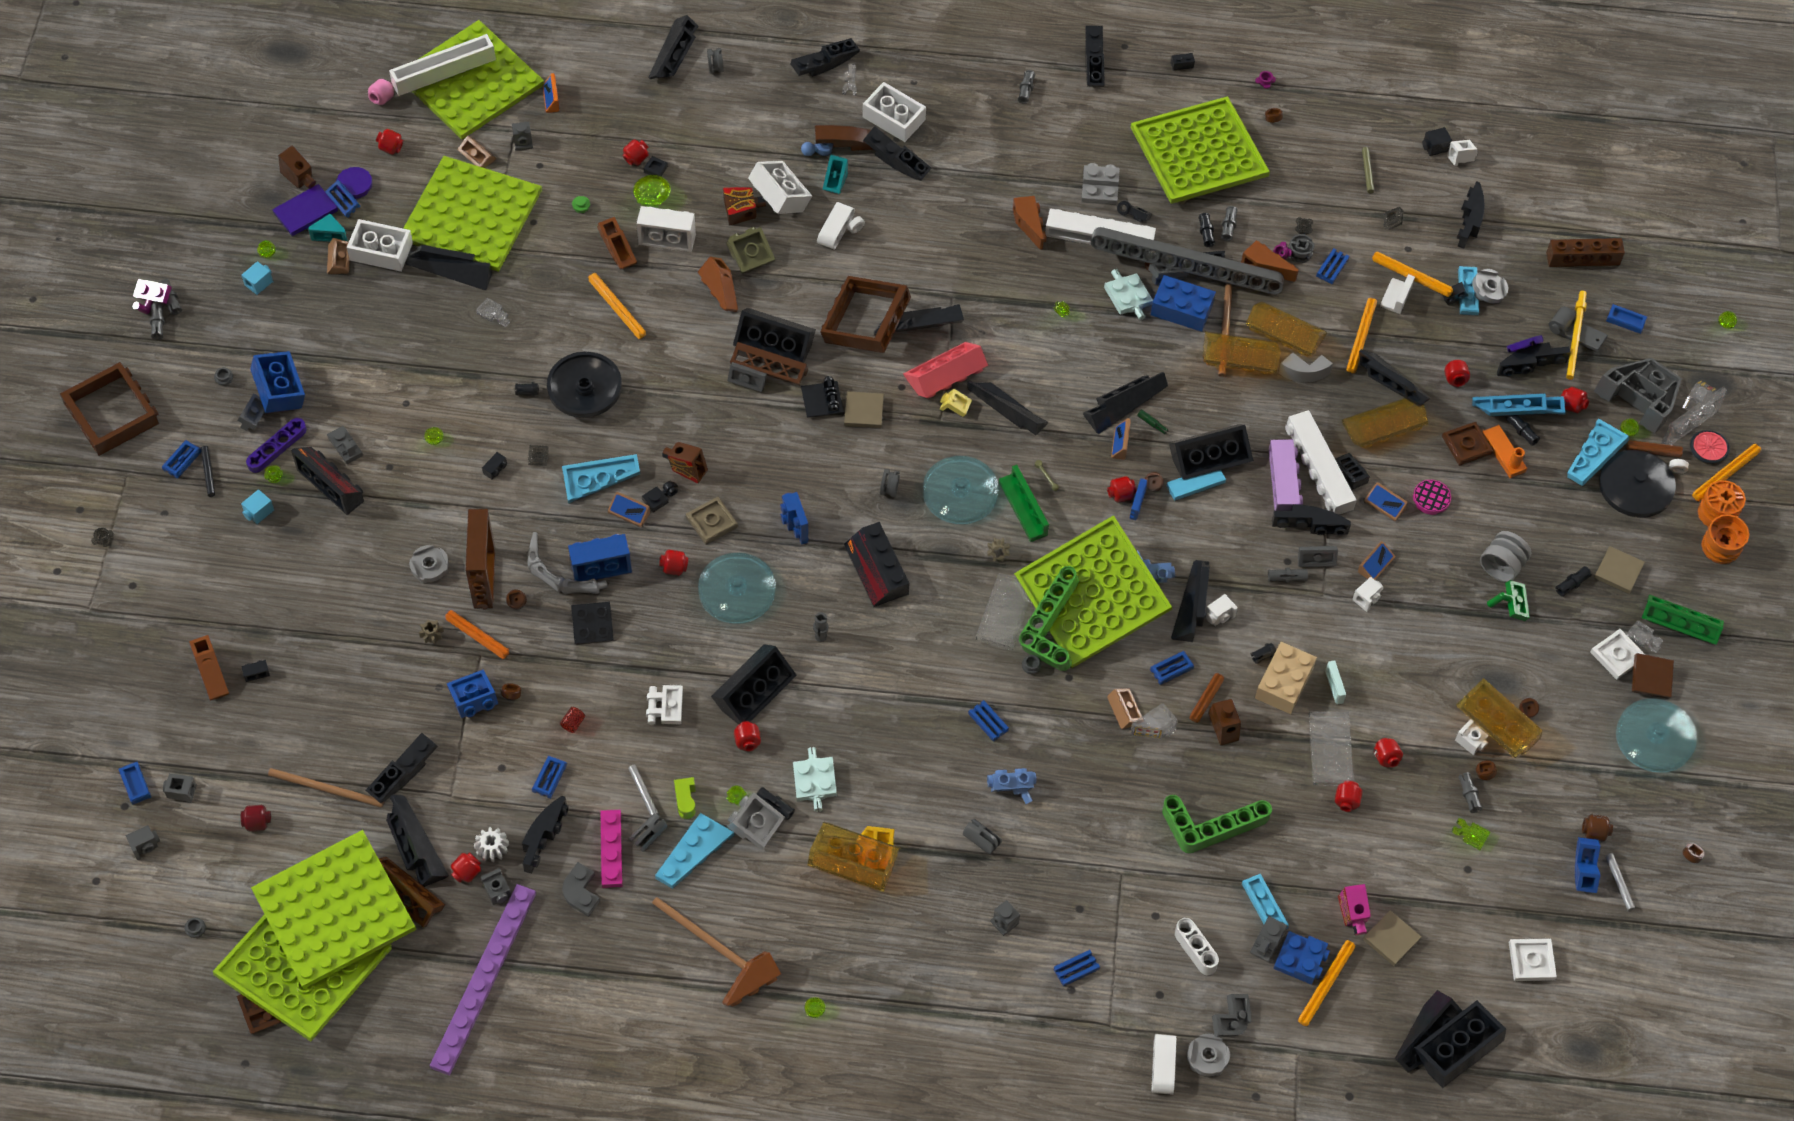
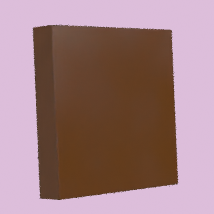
M1477 422L1442 434V438L1459 466L1493 453V449Z
M1636 653L1634 655L1632 692L1670 699L1672 697L1674 660Z

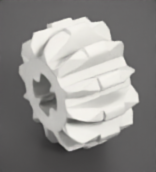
M489 827L488 832L481 830L482 836L476 835L474 848L477 850V856H482L484 861L491 858V861L494 863L495 857L502 859V854H507L508 850L506 847H508L509 841L506 839V834L504 832L501 833L499 828L492 831V828Z

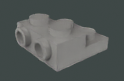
M1095 163L1084 165L1081 202L1117 205L1120 168H1116L1112 164L1105 167L1098 166Z
M752 793L749 797L745 795L738 805L741 808L738 812L733 811L727 820L730 823L727 827L742 839L746 837L757 847L763 849L785 816L757 794Z

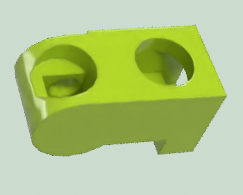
M694 777L674 780L679 816L683 819H690L696 812L695 802L691 798L690 793L696 792Z

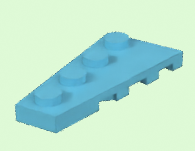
M1598 418L1596 426L1591 430L1588 440L1581 448L1580 454L1577 455L1567 472V477L1583 486L1629 441V436Z
M637 454L562 466L568 503L640 474Z
M700 813L656 873L655 878L673 889L697 865H701L711 853L716 852L725 841L730 840L734 836V832Z

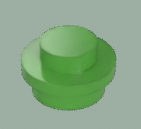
M578 196L572 201V207L578 213H585L590 207V201L587 197Z

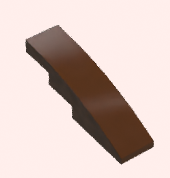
M815 125L816 144L833 143L834 147H851V151L874 150L863 141L871 131L870 129L852 126Z

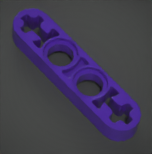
M295 418L288 422L248 456L246 460L248 469L253 473H258L266 468L306 433L305 422L300 418ZM283 436L288 437V440L284 443L278 441ZM268 448L274 449V452L272 454L268 455L264 453L265 450Z

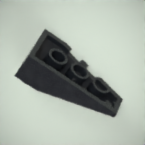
M1437 990L1422 1007L1395 1060L1406 1072H1410L1421 1065L1422 1061L1415 1047L1463 1010L1451 997Z

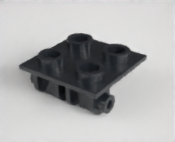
M831 376L825 377L823 383L801 386L807 418L844 413L838 381H834Z
M610 602L571 605L575 644L614 640Z

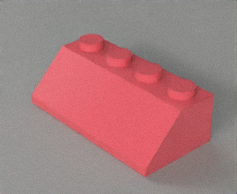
M964 342L903 374L919 396L931 398L936 395V392L951 388V384L965 381L967 376L982 372L983 368L988 366L980 345Z

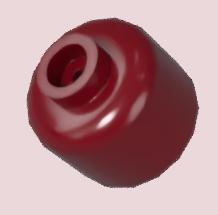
M262 804L248 805L244 811H241V825L248 832L264 831L268 823H271V811H267L266 807Z

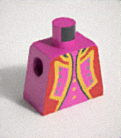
M1365 884L1345 887L1338 895L1345 926H1353L1355 935L1366 934L1365 923L1370 919L1371 915Z

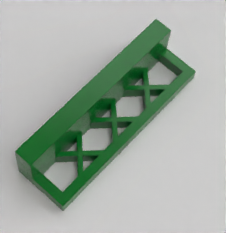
M1014 465L1010 475L999 478V484L1029 541L1033 542L1048 536L1049 523L1018 465Z
M1650 594L1642 614V618L1715 645L1724 626L1723 620Z

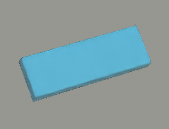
M1459 266L1458 269L1459 283L1462 282L1465 285L1469 295L1459 300L1460 314L1463 315L1479 314V300L1476 298L1472 286L1473 278L1477 274V267Z
M1218 470L1184 480L1181 477L1167 482L1166 486L1175 501L1223 484L1226 479L1222 471Z
M1258 874L1242 881V885L1263 924H1265L1268 916L1286 924L1288 928L1289 925L1262 875Z

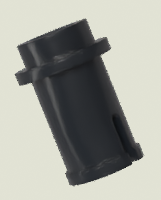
M532 382V384L515 383V395H538L539 385L535 382Z
M1266 643L1264 647L1250 653L1251 657L1254 656L1252 660L1255 664H1258L1268 657H1273L1276 648L1272 643Z

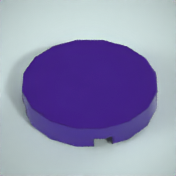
M347 168L336 179V181H341L355 199L366 196L370 188H372V177L364 168ZM337 186V189L341 192V194L346 196V194L341 190V188Z
M1542 335L1506 347L1508 353L1516 352V350L1540 344L1544 340Z

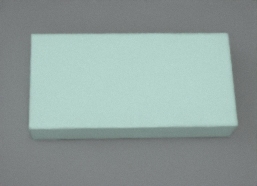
M1329 661L1325 670L1335 703L1337 705L1343 704L1346 692L1336 662Z

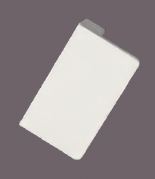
M1408 274L1405 282L1392 278L1380 307L1400 314L1413 286L1415 276Z

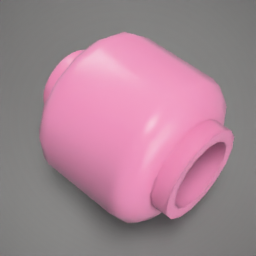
M378 79L368 88V97L374 104L384 105L394 96L393 85L384 79Z

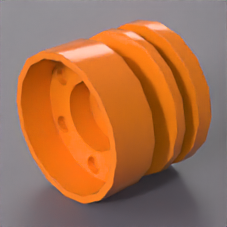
M1720 480L1712 483L1707 488L1698 507L1700 520L1709 527L1710 523L1720 515L1731 514L1739 517L1745 505V494L1733 482Z
M1731 514L1720 515L1710 523L1703 536L1702 550L1706 557L1713 562L1729 564L1735 561L1743 551L1749 539V529L1745 522L1737 516Z

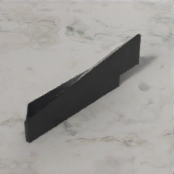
M688 15L677 18L674 21L648 76L649 79L672 77L677 72L696 38L693 33L699 27Z
M421 245L416 251L410 250L406 259V265L482 290H487L492 276L491 264L476 262L475 254Z
M960 304L944 309L937 307L904 312L895 332L962 323L964 317ZM882 322L879 324V326H878V327L876 328V330L873 332L874 335L877 334V332H878V330H879V328H880Z
M1362 349L1359 351L1360 365L1368 369V377L1419 407L1430 400L1425 393L1380 356Z
M1160 372L1151 378L1149 375L1142 376L1096 398L1099 406L1083 412L1084 417L1095 432L1100 434L1168 387L1165 373Z
M967 381V389L1020 429L1025 427L1036 436L1048 424L1046 420L1033 414L993 383Z
M1195 560L1193 562L1171 635L1172 640L1193 642L1196 626H1203L1210 569L1209 561Z
M391 795L390 799L393 803L392 813L387 814L386 821L406 869L412 871L415 869L418 883L423 887L446 879L449 874L406 797L403 795Z

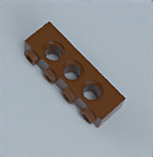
M1622 238L1550 240L1546 254L1549 267L1618 266L1621 264L1625 251Z

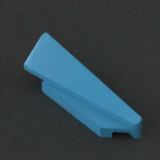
M1545 394L1473 397L1472 406L1480 408L1489 416L1545 413L1565 414L1564 396L1546 397Z

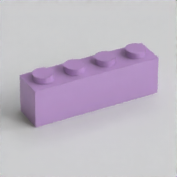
M1271 440L1269 446L1274 509L1277 511H1291L1293 504L1303 505V497L1299 495L1301 480L1297 479L1299 463H1296L1295 460L1298 450L1297 447H1294L1293 440Z

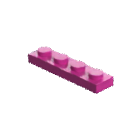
M601 810L602 888L623 887L621 810Z

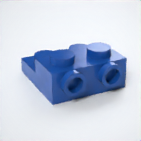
M786 493L782 496L783 503L780 504L782 512L780 514L783 525H787L788 531H794L795 538H799L801 545L809 543L808 521L798 493Z
M484 669L446 683L461 718L473 717L476 712L484 709L491 710L498 704L495 691Z
M1288 931L1273 969L1312 985L1314 978L1319 980L1323 970L1322 967H1319L1321 961L1326 962L1329 955L1328 943L1311 936L1307 939Z

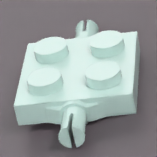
M1114 269L1111 274L1115 280L1104 285L1107 294L1120 315L1127 312H1135L1138 319L1143 320L1146 316L1141 309L1152 305L1153 299L1137 273L1122 277L1119 270Z
M810 747L808 748L809 759L793 762L797 801H813L814 811L818 812L819 808V812L823 810L821 800L837 796L833 757L817 758L816 748L812 747L811 750Z

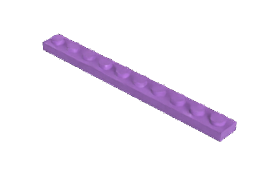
M516 885L431 1061V1069L450 1076L536 896L535 890Z

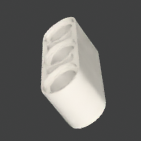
M837 202L818 235L817 243L835 250L854 216L855 208Z
M1180 919L1175 929L1177 941L1202 974H1214L1219 962L1217 953L1191 919ZM1186 928L1189 930V932L1184 933L1180 929ZM1198 944L1201 946V949H1195L1192 945ZM1209 960L1213 965H1206L1204 961Z
M1155 1034L1152 1093L1170 1095L1174 1093L1176 1036Z

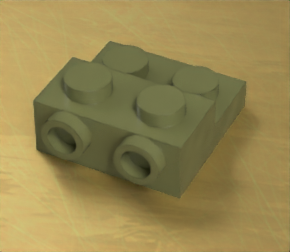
M755 227L749 228L745 231L746 233L741 235L736 233L730 236L726 243L733 260H736L742 274L775 261V257L761 227L757 229Z

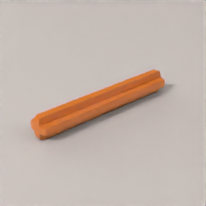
M450 610L445 615L448 622L500 658L505 659L509 655L508 648L453 610Z

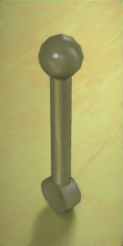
M1037 460L1035 467L1042 471L1052 485V490L1057 491L1059 486L1053 482L1043 468L1042 461Z

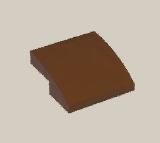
M242 994L237 996L251 1034L281 1023L280 1020Z

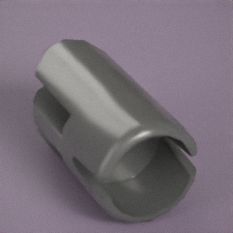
M655 813L629 837L631 841H634L646 829L635 842V845L639 847L652 835L641 847L640 850L642 852L668 827L664 820L658 823L660 816Z
M972 819V823L969 822L963 830V835L986 853L991 854L1002 843V839L979 821Z

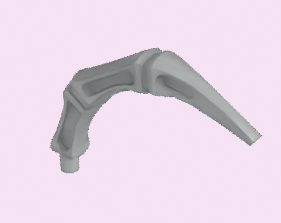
M533 532L528 550V568L534 576L543 580L558 593L563 592L565 595L571 593L599 594L600 589L608 587L606 580L596 582L595 579L573 581L552 574L539 558L538 534Z

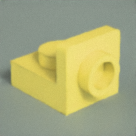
M953 389L942 396L940 410L944 411L946 408H949L964 417L967 414L972 399Z

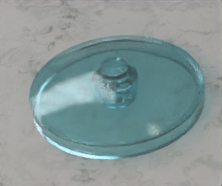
M952 456L940 460L929 469L923 482V497L929 510L938 518L954 524H969L981 520L992 511L997 502L999 488L995 474L985 463L968 456Z
M746 553L725 554L712 560L702 571L698 583L699 598L705 610L714 618L727 623H746L762 616L771 606L775 597L774 575L765 562L753 555Z
M1652 698L1634 702L1624 710L1616 727L1617 742L1623 754L1636 766L1651 772H1670L1682 767L1690 759L1696 748L1697 734L1692 720L1681 708L1665 700Z

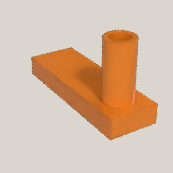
M1500 425L1483 431L1485 438L1493 449L1494 455L1509 478L1527 471V467L1522 461L1525 451L1520 447H1513Z

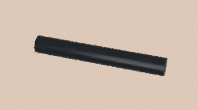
M202 446L201 453L207 495L213 497L215 496L209 448L208 446Z

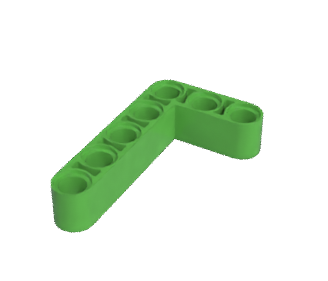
M1065 566L1059 571L1019 636V642L1026 653L1037 656L1041 661L1060 671H1066L1071 667V657L1066 649L1047 640L1045 636L1079 583L1077 572L1071 566ZM1073 575L1072 579L1065 580L1066 576ZM1063 591L1062 595L1055 596L1056 592ZM1053 607L1051 612H1045L1046 608ZM1043 623L1041 628H1034L1036 624ZM1033 639L1031 644H1024L1026 640ZM1050 648L1047 653H1041L1042 649ZM1060 657H1066L1064 662H1057Z
M1167 796L1162 809L1163 816L1179 847L1185 853H1194L1265 825L1269 821L1272 812L1270 803L1261 800L1195 826L1182 800L1178 796ZM1173 805L1176 809H1170L1168 806ZM1257 811H1263L1266 814L1261 815ZM1240 818H1245V819H1247L1248 821H1247V822H1243V821L1240 820ZM1177 822H1182L1185 826H1179ZM1222 825H1227L1230 829H1225ZM1204 832H1209L1212 836H1206ZM1186 839H1191L1194 843H1188Z

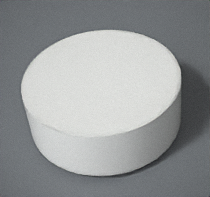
M857 216L848 224L847 229L852 234L857 233L862 229L865 221L861 216Z
M1673 459L1669 463V468L1673 473L1683 474L1688 471L1689 463L1685 460Z

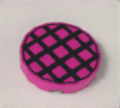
M1424 480L1416 486L1413 493V501L1416 507L1423 513L1437 515V513L1444 512L1449 507L1451 493L1447 486L1440 481Z

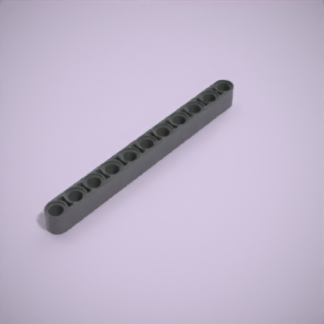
M1104 227L1096 228L1092 234L1091 245L1097 250L1270 294H1279L1283 290L1284 276L1277 271Z

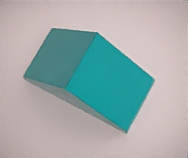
M830 155L823 190L841 193L848 176V159Z
M331 214L317 221L308 229L312 241L331 242L333 238L348 241L345 229Z

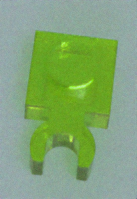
M1458 818L1456 823L1462 828L1454 826L1452 832L1456 835H1463L1462 841L1481 850L1491 832L1474 822L1471 826H1468L1464 819Z

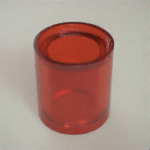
M570 707L561 720L560 725L566 731L575 733L584 720L585 714L576 707Z

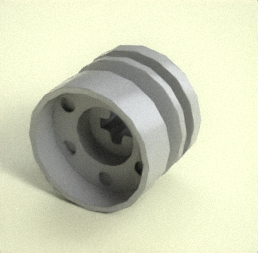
M1501 531L1481 555L1480 563L1483 569L1493 578L1502 582L1513 581L1521 568L1532 555L1531 548L1525 540L1515 533Z

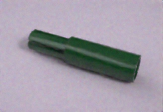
M1141 409L1137 414L1140 419L1163 434L1168 432L1166 427Z

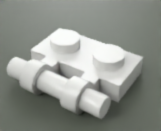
M663 685L662 692H657V687L655 686L649 687V693L647 694L649 704L646 710L649 725H654L657 717H661V724H681L683 686ZM662 701V708H656V702Z

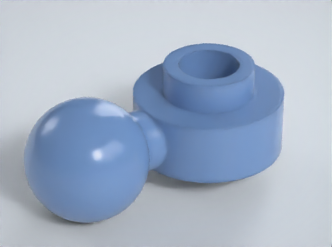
M805 142L801 147V152L805 156H811L815 151L819 155L827 156L832 152L833 143L813 145L811 142Z

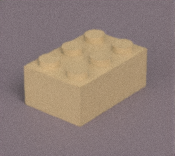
M1280 642L1258 686L1255 699L1291 714L1311 675L1317 657Z

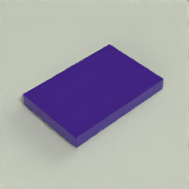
M317 184L272 210L290 235L294 236L325 216L334 214L338 211V207L322 187Z

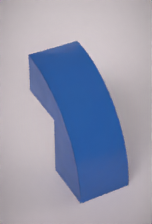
M1578 837L1575 857V885L1577 891L1597 893L1600 872L1597 863L1601 847L1599 840Z

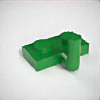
M1509 580L1505 583L1506 593H1499L1487 601V605L1492 608L1503 600L1507 601L1509 616L1526 621L1530 617L1525 584Z

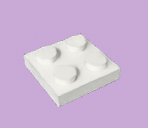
M1621 629L1597 644L1590 651L1616 680L1633 669L1634 655L1636 653L1644 654Z
M1510 939L1509 948L1514 981L1555 980L1557 978L1551 939Z

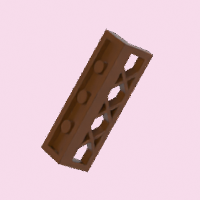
M737 342L730 360V364L734 362L766 373L767 376L799 386L803 376H806L808 373V367L805 363ZM738 355L749 358L743 362L736 360ZM753 361L762 362L766 365L756 367ZM770 366H774L783 370L778 373L772 372ZM787 372L799 374L798 378L789 377Z
M388 857L379 858L391 883L395 885L396 892L409 916L423 928L427 927L433 914L442 911L445 904ZM403 895L410 897L412 906L404 904ZM418 907H422L427 911L424 919L419 916Z

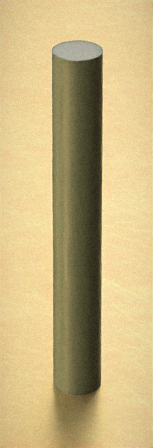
M1363 147L1362 155L1367 192L1371 194L1374 193L1369 148Z

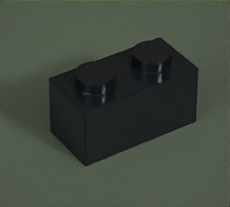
M1193 53L1171 56L1173 71L1194 68L1195 59Z
M1460 282L1451 286L1453 292L1449 297L1443 295V298L1447 305L1469 295L1465 285Z
M496 452L482 467L483 474L491 480L497 477L499 472L507 466L506 457Z
M259 660L255 663L241 666L246 682L270 676L266 660Z

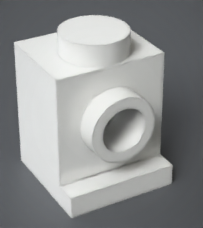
M1470 140L1452 141L1450 143L1447 157L1454 166H1458V163L1475 161L1477 148Z
M1370 577L1355 590L1353 601L1366 612L1369 611L1371 603L1375 604L1381 597L1382 584Z
M1224 594L1207 606L1205 616L1210 624L1216 626L1219 623H1225L1230 617L1233 619L1236 616L1238 607Z
M1470 719L1458 732L1455 741L1474 755L1478 750L1483 751L1488 745L1487 738L1489 735L1473 723L1474 721Z

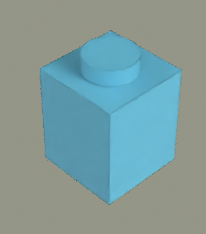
M258 261L242 274L244 285L256 295L273 282L272 272L269 267L263 266Z
M259 489L241 503L244 510L242 513L249 521L253 520L256 524L260 523L274 511L272 501Z

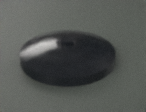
M586 351L572 353L560 359L550 370L547 378L548 395L553 405L564 414L578 418L594 417L608 411L619 399L622 390L621 374L615 363L604 355Z
M1626 450L1616 453L1604 464L1599 476L1600 491L1607 503L1618 512L1631 517L1646 518L1663 512L1670 505L1676 490L1675 478L1668 465L1657 456L1640 450Z

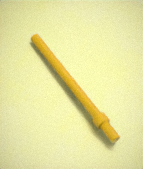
M1586 291L1579 292V298L1575 305L1576 317L1566 378L1569 380L1574 378L1583 314L1587 307L1585 302Z

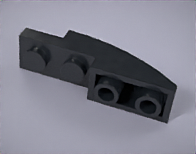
M1085 26L1087 87L1105 86L1103 26Z
M852 38L824 45L819 52L791 59L790 65L798 76L810 73L813 77L845 63L858 54L860 49Z
M876 126L872 128L863 140L876 151L875 156L911 178L922 181L931 170L927 163L905 145L901 148Z
M1476 181L1474 188L1470 187L1467 194L1469 199L1468 201L1464 200L1461 208L1464 211L1462 225L1465 227L1459 230L1457 235L1459 243L1457 247L1463 249L1467 244L1469 236L1477 238L1484 216V195L1481 184Z
M1550 342L1523 348L1511 354L1500 363L1497 376L1529 374L1534 371L1535 366L1567 363L1571 353L1569 346L1551 348Z
M1293 504L1291 511L1274 510L1272 527H1310V534H1335L1342 536L1349 533L1351 521L1322 508Z
M421 733L396 762L392 760L365 791L381 804L403 788L426 765V759L438 746Z
M565 796L559 797L547 806L527 831L522 842L523 851L527 852L522 863L524 872L532 874L534 867L537 868L540 863L541 857L539 855L541 849H545L547 839L554 840L555 835L560 833L562 817H566L569 809Z

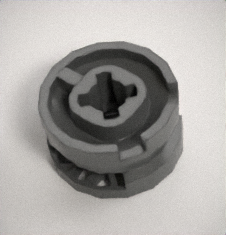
M716 48V50L707 49L709 73H714L715 71H719V73L724 72L721 48Z
M1298 234L1292 237L1288 247L1292 250V255L1289 257L1298 263L1308 262L1313 255L1315 247L1312 238L1305 234Z
M884 469L880 495L890 494L891 497H896L900 479L898 474H900V471L890 472V469Z

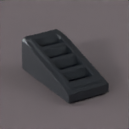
M1350 453L1335 458L1351 490L1368 483L1370 476ZM1348 459V462L1344 464L1341 463L1342 461Z

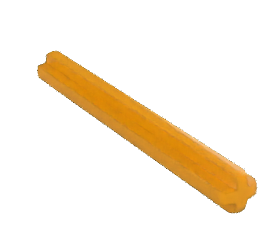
M1375 252L1372 257L1374 262L1405 277L1408 274L1415 276V282L1447 297L1453 292L1451 286L1380 252Z
M597 273L589 275V282L638 339L645 337L646 331Z
M1368 298L1347 365V372L1355 373L1360 360L1359 351L1363 350L1377 304L1376 299Z
M1757 444L1750 446L1696 489L1692 497L1696 501L1702 500L1707 488L1712 483L1727 480L1757 456L1761 451V447Z
M1345 941L1300 1015L1298 1022L1303 1026L1309 1025L1355 949L1353 942Z

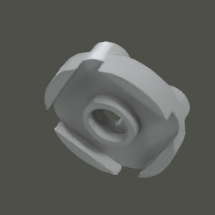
M1492 269L1481 270L1472 281L1476 298L1489 303H1500L1508 293V284L1504 277L1501 279L1498 276L1499 273Z
M426 545L415 550L409 565L415 578L419 579L421 583L437 581L448 574L449 561L443 549L434 548L433 545ZM427 561L434 562L430 567L425 566Z
M1214 1034L1200 1035L1190 1043L1187 1059L1191 1070L1203 1076L1220 1075L1227 1067L1230 1059L1228 1046L1226 1047L1225 1043L1222 1042L1223 1040L1220 1037H1215ZM1211 1051V1055H1214V1058L1206 1059L1203 1054Z

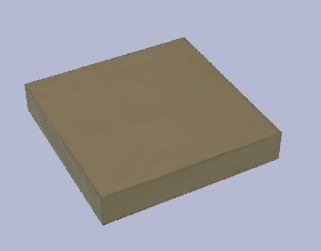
M847 391L844 426L881 428L884 394Z
M719 497L686 513V518L705 545L738 528V523Z
M1609 546L1594 578L1630 594L1645 562Z
M1390 910L1364 936L1363 940L1395 966L1421 940V936Z

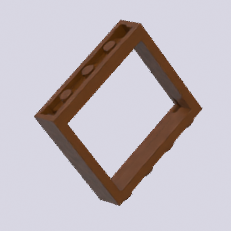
M848 276L844 285L842 284L839 295L834 300L832 309L828 312L825 323L822 325L820 332L824 342L885 353L911 299L907 285ZM855 292L893 299L875 338L836 331Z
M121 362L60 393L64 405L98 456L159 424L157 419L158 411L154 406L151 407L149 405L150 400L146 393L142 394L140 392L141 387L137 380L133 381L131 379L133 377L128 367L124 368ZM122 377L146 411V414L98 438L75 404V401Z
M468 509L466 575L474 609L483 608V610L493 608L496 547L488 509Z

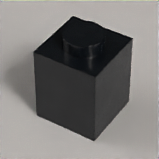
M1443 127L1426 132L1422 145L1424 150H1427L1429 156L1448 152L1452 139L1446 128Z

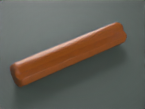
M1629 440L1626 445L1627 450H1640L1657 455L1681 457L1683 454V447L1632 440Z
M1219 673L1214 674L1190 714L1191 721L1195 723L1200 721L1223 683V675Z

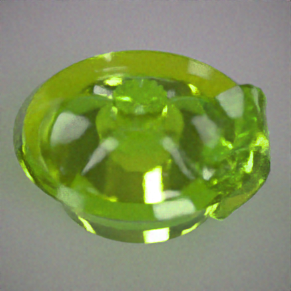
M647 175L635 183L633 193L637 203L642 206L658 207L669 197L671 187L665 178L658 175Z

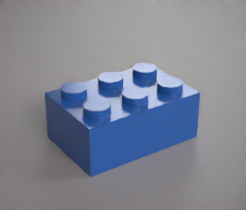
M1164 275L1152 302L1150 315L1202 332L1212 309L1216 291Z
M290 351L253 355L250 370L265 413L302 409L305 393Z
M615 534L607 538H596L592 541L576 542L573 545H568L574 581L599 580L632 573L630 552L625 534Z

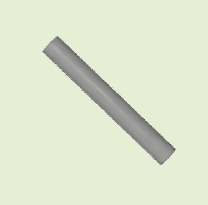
M636 765L629 766L628 769L650 815L654 813L659 815Z
M1613 853L1607 854L1605 857L1627 911H1632L1635 909V906Z

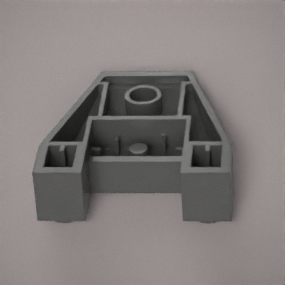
M1648 358L1611 368L1601 377L1594 392L1608 402L1616 395L1620 396L1644 413L1640 424L1655 434L1663 427L1673 410L1682 378L1653 358Z

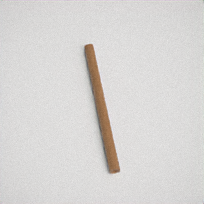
M1232 284L1225 285L1219 377L1226 376Z
M270 768L268 776L377 807L382 808L384 802L380 804L372 796Z
M658 897L653 900V905L743 969L746 964L745 960Z

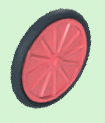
M1702 430L1697 432L1690 442L1693 455L1704 463H1720L1728 457L1730 452L1728 441L1722 434L1716 431Z

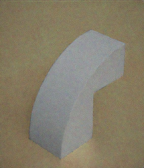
M1292 353L1281 362L1279 374L1296 382H1315L1330 374L1333 363L1321 355L1311 365H1308L1296 354Z

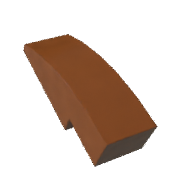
M612 217L599 222L597 226L599 233L619 269L621 270L636 264L635 256L616 218Z

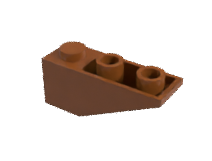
M1035 196L1014 198L1013 213L1015 223L1040 250H1043V242H1046V233L1042 231L1043 219L1038 214L1040 213L1039 202L1036 203Z
M1257 240L1242 255L1241 263L1280 272L1284 276V280L1292 282L1297 280L1299 270Z
M710 256L699 269L698 274L701 276L702 282L711 290V294L717 298L723 310L737 312L738 306L731 271L722 258Z
M209 635L189 641L210 701L228 695L229 691Z
M764 951L746 962L722 1001L723 1005L736 1006L742 1002L741 998L744 996H752L760 991L759 987L762 985H770L777 980V976L781 972L770 952Z

